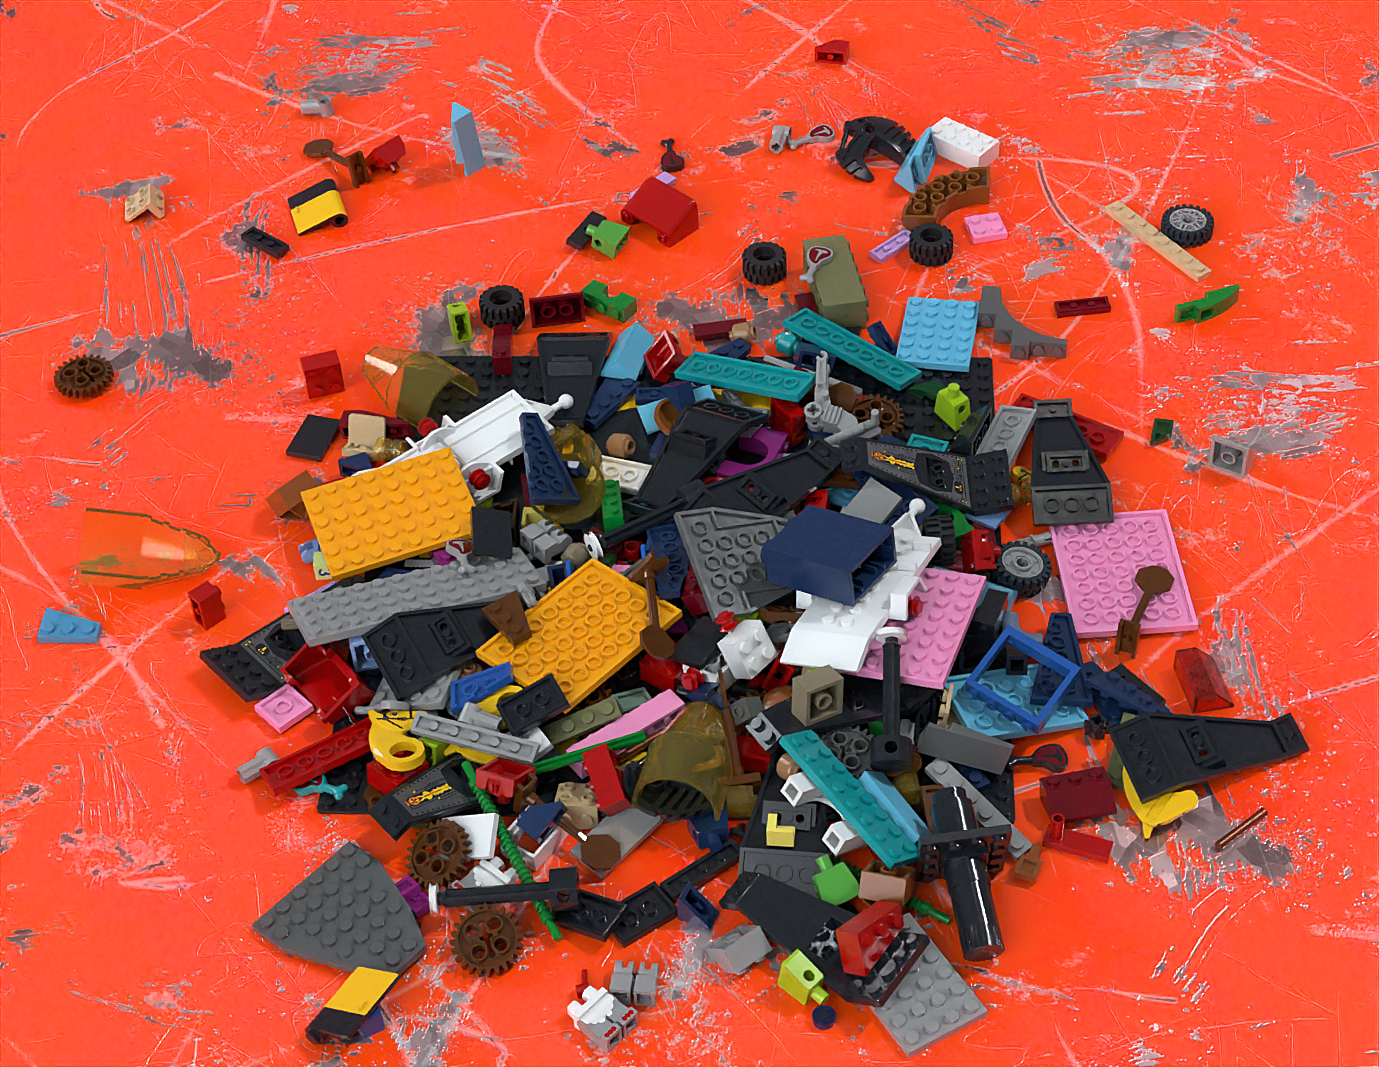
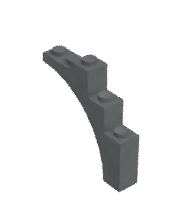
M982 286L978 311V327L994 328L995 343L1011 344L1010 358L1028 360L1029 355L1066 358L1067 339L1050 337L1025 327L1016 321L1003 305L1001 287Z

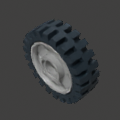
M1182 204V207L1175 205V208L1172 206L1163 213L1161 232L1180 247L1182 245H1185V248H1189V245L1192 248H1195L1196 245L1200 247L1203 243H1208V240L1210 241L1212 237L1214 217L1209 211L1206 212L1205 208L1200 209L1198 205L1196 207H1193V204H1189V206Z
M1009 541L1007 545L1005 543L1001 544L1000 558H995V562H993L997 569L990 572L992 580L997 581V585H1003V587L1018 591V596H1022L1023 593L1026 596H1030L1031 593L1035 595L1038 591L1041 592L1046 587L1052 569L1050 558H1047L1048 555L1045 552L1042 553L1041 548L1035 549L1036 545L1034 544L1028 546V542L1023 541V544H1020V541H1015L1014 544L1012 541Z

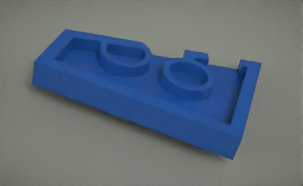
M510 661L451 682V710L453 714L460 713L465 703L475 704L513 681V667Z

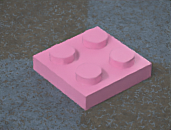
M998 212L964 218V224L974 244L1008 238V232Z
M288 683L254 705L255 711L279 733H282L314 711L313 705Z

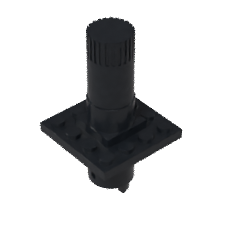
M959 786L942 788L932 795L934 805H932L930 811L935 834L919 836L914 865L917 868L915 882L930 883L935 879L942 878L946 880L964 959L972 962L990 960L1004 953L1005 948L991 891L989 874L998 873L1004 868L1012 836L1011 824L978 828L973 802L970 798H967L965 789Z

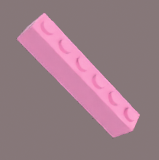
M668 689L648 702L641 704L631 712L624 714L623 717L607 724L599 731L590 734L577 744L571 745L566 749V753L641 730L644 731L646 737L661 728L666 730V725L676 724L686 718L685 703L671 689ZM629 747L614 752L618 755ZM584 761L569 765L581 779L589 776L582 766Z

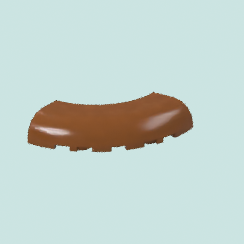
M990 167L969 168V171L963 172L954 170L949 175L942 174L933 178L932 182L922 184L917 188V192L914 195H910L909 201L904 205L901 220L905 229L911 232L916 226H921L925 223L940 224L947 215L955 210L971 205L989 204Z

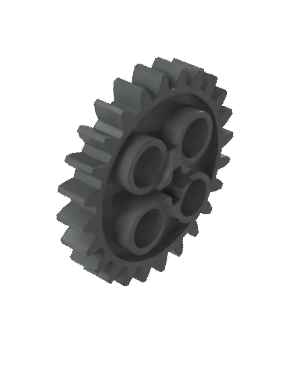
M858 725L855 729H852V726L826 731L823 732V735L817 734L819 739L841 763L842 758H844L843 764L855 779L858 780L864 771H875L870 767V740L874 737V734L868 735V729L861 732L860 725Z

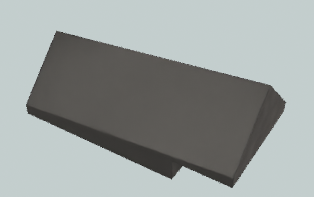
M929 722L920 733L917 744L918 753L1002 775L1014 748L1013 744L954 722L948 728Z

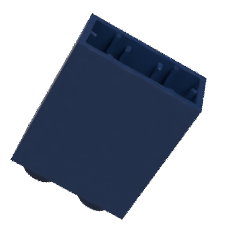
M808 504L795 518H790L786 522L785 527L773 539H768L763 544L761 561L766 565L768 582L853 607L897 562L894 528Z

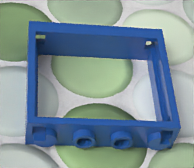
M1008 625L966 680L965 692L972 695V699H979L984 702L989 709L999 711L1007 720L1017 722L1025 731L1030 730L1038 735L1079 680L1081 667ZM1006 643L1066 677L1037 718L978 683Z

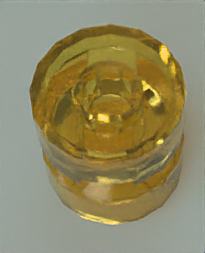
M379 437L374 448L375 461L387 463L389 460L391 461L408 451L407 442L397 439L391 441L389 438Z
M1025 478L1017 481L1016 484L1011 483L1015 509L1023 506V504H1030L1031 479Z

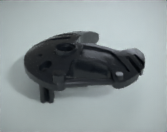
M877 116L861 117L845 122L842 142L835 154V158L840 167L846 169L849 175L854 174V178L869 183L874 181V176L865 164L864 158L870 149H874L901 166L915 143V139L910 140L912 134L909 131L904 133L906 128L904 126L898 127L899 123L891 119ZM850 135L851 137H853V139L850 141L848 146L844 148L848 136Z
M684 738L661 740L659 743L660 747L636 763L631 761V764H627L625 767L623 784L628 799L636 808L653 817L660 815V819L667 820L673 816V820H681L686 816V820L693 819L700 813L703 816L712 812L722 804L726 797V791L682 779L690 766L719 761L718 749L702 742V745L698 744L697 740L690 739V742L685 741ZM662 753L652 768L643 767L656 755Z

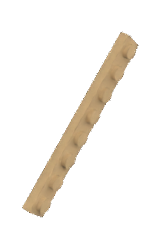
M1118 200L1105 206V212L1197 283L1211 276L1212 270Z

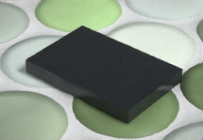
M308 414L286 450L287 456L322 462L340 431L338 427L340 420Z
M471 506L472 554L511 560L513 548L510 512Z
M704 615L674 645L675 653L668 659L701 670L720 651L717 643L728 632H720L719 628L722 625L716 624L712 621L711 617Z
M552 673L496 704L506 726L514 737H520L571 707Z
M654 881L619 901L628 904L630 910L612 932V935L623 948H626L677 918V906Z
M580 889V910L553 912L555 916L554 922L558 927L606 942L630 909L628 904Z

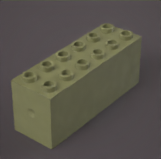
M845 235L802 240L803 270L805 274L810 268L807 264L809 248L813 246L827 247L834 254L832 262L816 270L813 276L814 283H808L818 314L842 328L862 326V329H866V321H869L868 310H866V307H869L868 296H865V287L861 285V275L857 274V263H854L853 252H850V242L846 241Z

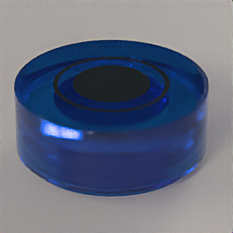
M826 1005L816 1007L812 1012L813 1025L821 1030L832 1028L836 1022V1013L833 1008Z

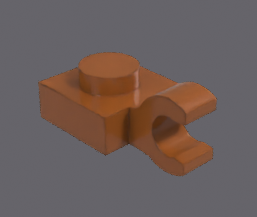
M1032 844L1028 856L1021 854L1014 870V877L1032 883L1036 882L1043 861L1039 860L1041 846Z

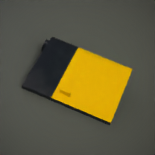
M325 179L287 199L299 236L329 221L335 227H343L348 223V217L338 187L333 179Z
M357 967L305 1028L306 1038L313 1044H323L330 1035L350 1040L400 980L401 976L396 973Z

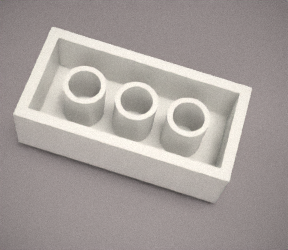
M944 117L932 126L937 155L969 169L972 167H987L999 156V140L947 117Z

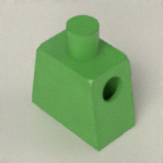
M603 220L598 227L589 224L586 229V234L592 236L591 246L612 259L617 256L629 239L630 227Z
M828 854L815 859L821 871L812 876L817 898L838 906L859 895L860 884L844 862L833 865Z

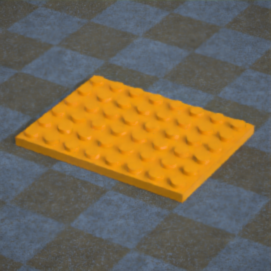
M450 447L300 492L333 582L445 547L449 539H471L470 509L471 506L476 507Z
M591 558L537 601L536 606L533 605L532 608L524 612L531 630V638L514 647L499 632L478 648L476 655L492 667L510 661L513 667V680L525 688L552 673L571 706L563 711L566 714L644 649L640 645L639 632L650 625L647 591L613 569ZM656 595L660 628L666 631L683 616L682 610L665 600H660Z

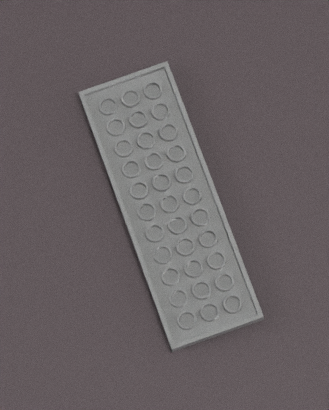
M512 547L513 556L511 560L489 556H473L472 559L468 560L469 564L476 568L473 574H460L458 569L461 567V563L456 560L444 566L434 565L431 568L417 569L405 574H395L392 577L374 579L363 584L356 583L350 587L335 588L332 591L318 592L307 597H296L293 600L287 601V608L309 647L365 634L397 612L497 601L515 591L516 583L519 580H524V582L526 580L529 586L535 587L538 592L546 591L547 586L520 547Z

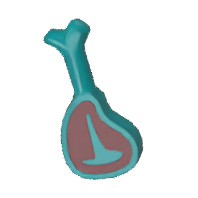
M323 774L293 789L300 796H306L314 792H326L333 794L336 800H341L343 794L347 792L348 786L347 784L340 786L330 785Z

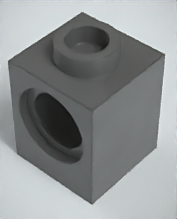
M760 696L744 697L729 705L736 726L747 725L758 713L764 710Z

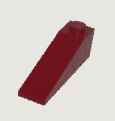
M512 324L494 325L492 343L494 375L513 374Z
M344 410L338 423L342 438L348 439V417L351 413L384 417L386 420V438H414L409 421L364 410Z

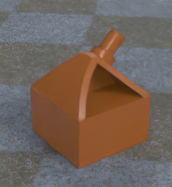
M305 470L275 490L265 500L278 518L310 520L300 492L316 488L318 485L308 471Z
M873 859L861 871L858 898L868 906L879 900L898 903L902 908L914 894L917 868L904 865L890 870L883 861Z

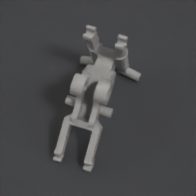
M821 351L823 358L816 357L815 401L808 403L804 409L808 428L815 432L823 429V432L832 433V436L824 439L830 445L840 446L841 440L849 439L851 436L855 438H875L876 440L882 438L881 428L878 427L880 421L877 409L871 411L870 420L858 424L855 416L843 410L842 407L839 408L838 406L834 407V405H831L829 396L830 366L827 364L828 355L827 352Z

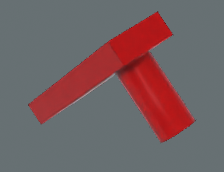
M1060 813L1052 815L1051 824H1048L1042 846L1108 864L1114 845L1113 841L1065 829L1064 815Z

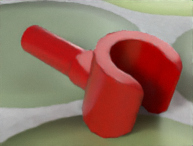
M582 969V984L575 985L579 999L582 998L584 990L589 987L587 969Z

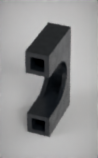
M988 588L982 604L974 612L966 634L994 641L1008 608L1009 593Z
M965 634L950 674H963L964 661L973 657L985 656L1001 634H997L994 641ZM1006 643L996 659L1001 660L1005 664L1006 675H1027L1028 655Z

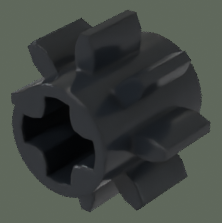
M1091 714L1089 720H1084L1083 728H1085V735H1089L1093 740L1104 739L1105 734H1109L1108 729L1111 726H1109V719H1106L1103 715Z

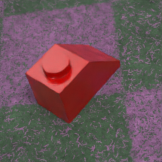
M832 40L815 47V62L838 65L847 64L850 55V41Z

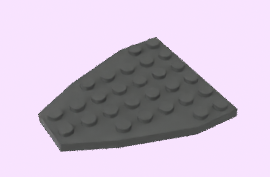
M717 507L675 512L674 519L713 622L718 618L719 613L726 610L735 613L732 619L752 616L759 612V607L770 606L796 592L794 589L768 582L766 565L761 561L763 544L768 539H773L785 527L788 519Z
M350 841L251 925L254 932L285 954L353 973L357 967H365L401 975L427 951V945L410 906L404 897L400 896V891L380 861Z

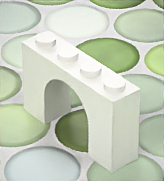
M804 771L789 776L781 792L794 807L810 801H819L834 808L841 816L842 821L831 824L822 838L823 842L835 856L867 844Z

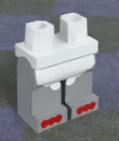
M495 856L490 861L482 859L479 865L475 866L461 881L455 880L450 887L451 889L516 884L519 880V874H516V870L513 868H509L505 873L501 872L505 868L504 862ZM487 904L488 909H491L493 904ZM475 905L464 906L469 908L472 913L475 912ZM477 905L480 910L483 909V905Z
M592 986L587 987L582 994V999L586 1003L581 1005L575 1000L567 1007L568 1014L574 1019V1027L579 1031L581 1030L582 1033L607 1054L622 1041V1037L625 1038L639 1025L638 1011L623 1005L603 987L599 990Z

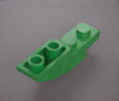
M1239 284L1205 292V298L1175 305L1174 320L1176 323H1181L1194 319L1196 323H1201L1224 313L1238 301Z

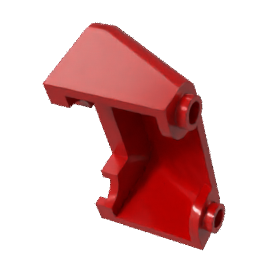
M653 176L643 182L621 210V220L623 222L632 224L635 222V218L656 229L658 241L669 248L699 229L698 207L694 199Z
M305 643L280 669L285 675L283 679L291 687L294 685L299 687L318 708L317 712L319 714L317 717L325 725L327 723L333 724L347 716L348 714L345 709L352 713L356 706L362 707L366 705L376 695V692L328 643L312 647Z

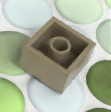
M830 665L792 678V714L807 727L842 713L844 678Z

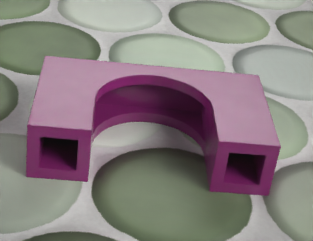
M760 427L751 438L739 436V449L760 454L765 459L753 465L723 460L717 470V477L727 478L782 458L783 453H788L791 447L788 433Z

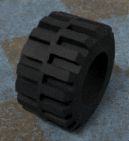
M925 223L921 226H916L909 235L910 258L915 263L925 265L926 267L944 265V263L949 262V259L952 258L953 233L946 226H941L938 223Z
M765 241L749 245L742 253L744 278L749 282H753V284H760L762 286L771 285L772 283L776 284L778 281H781L787 272L786 251L777 243Z
M496 285L483 291V294L480 295L481 320L487 327H493L494 329V325L503 324L517 326L525 318L524 298L518 288H514L511 285Z
M949 514L925 516L922 522V536L940 538L942 544L928 564L935 566L954 565L956 560V538L951 516Z

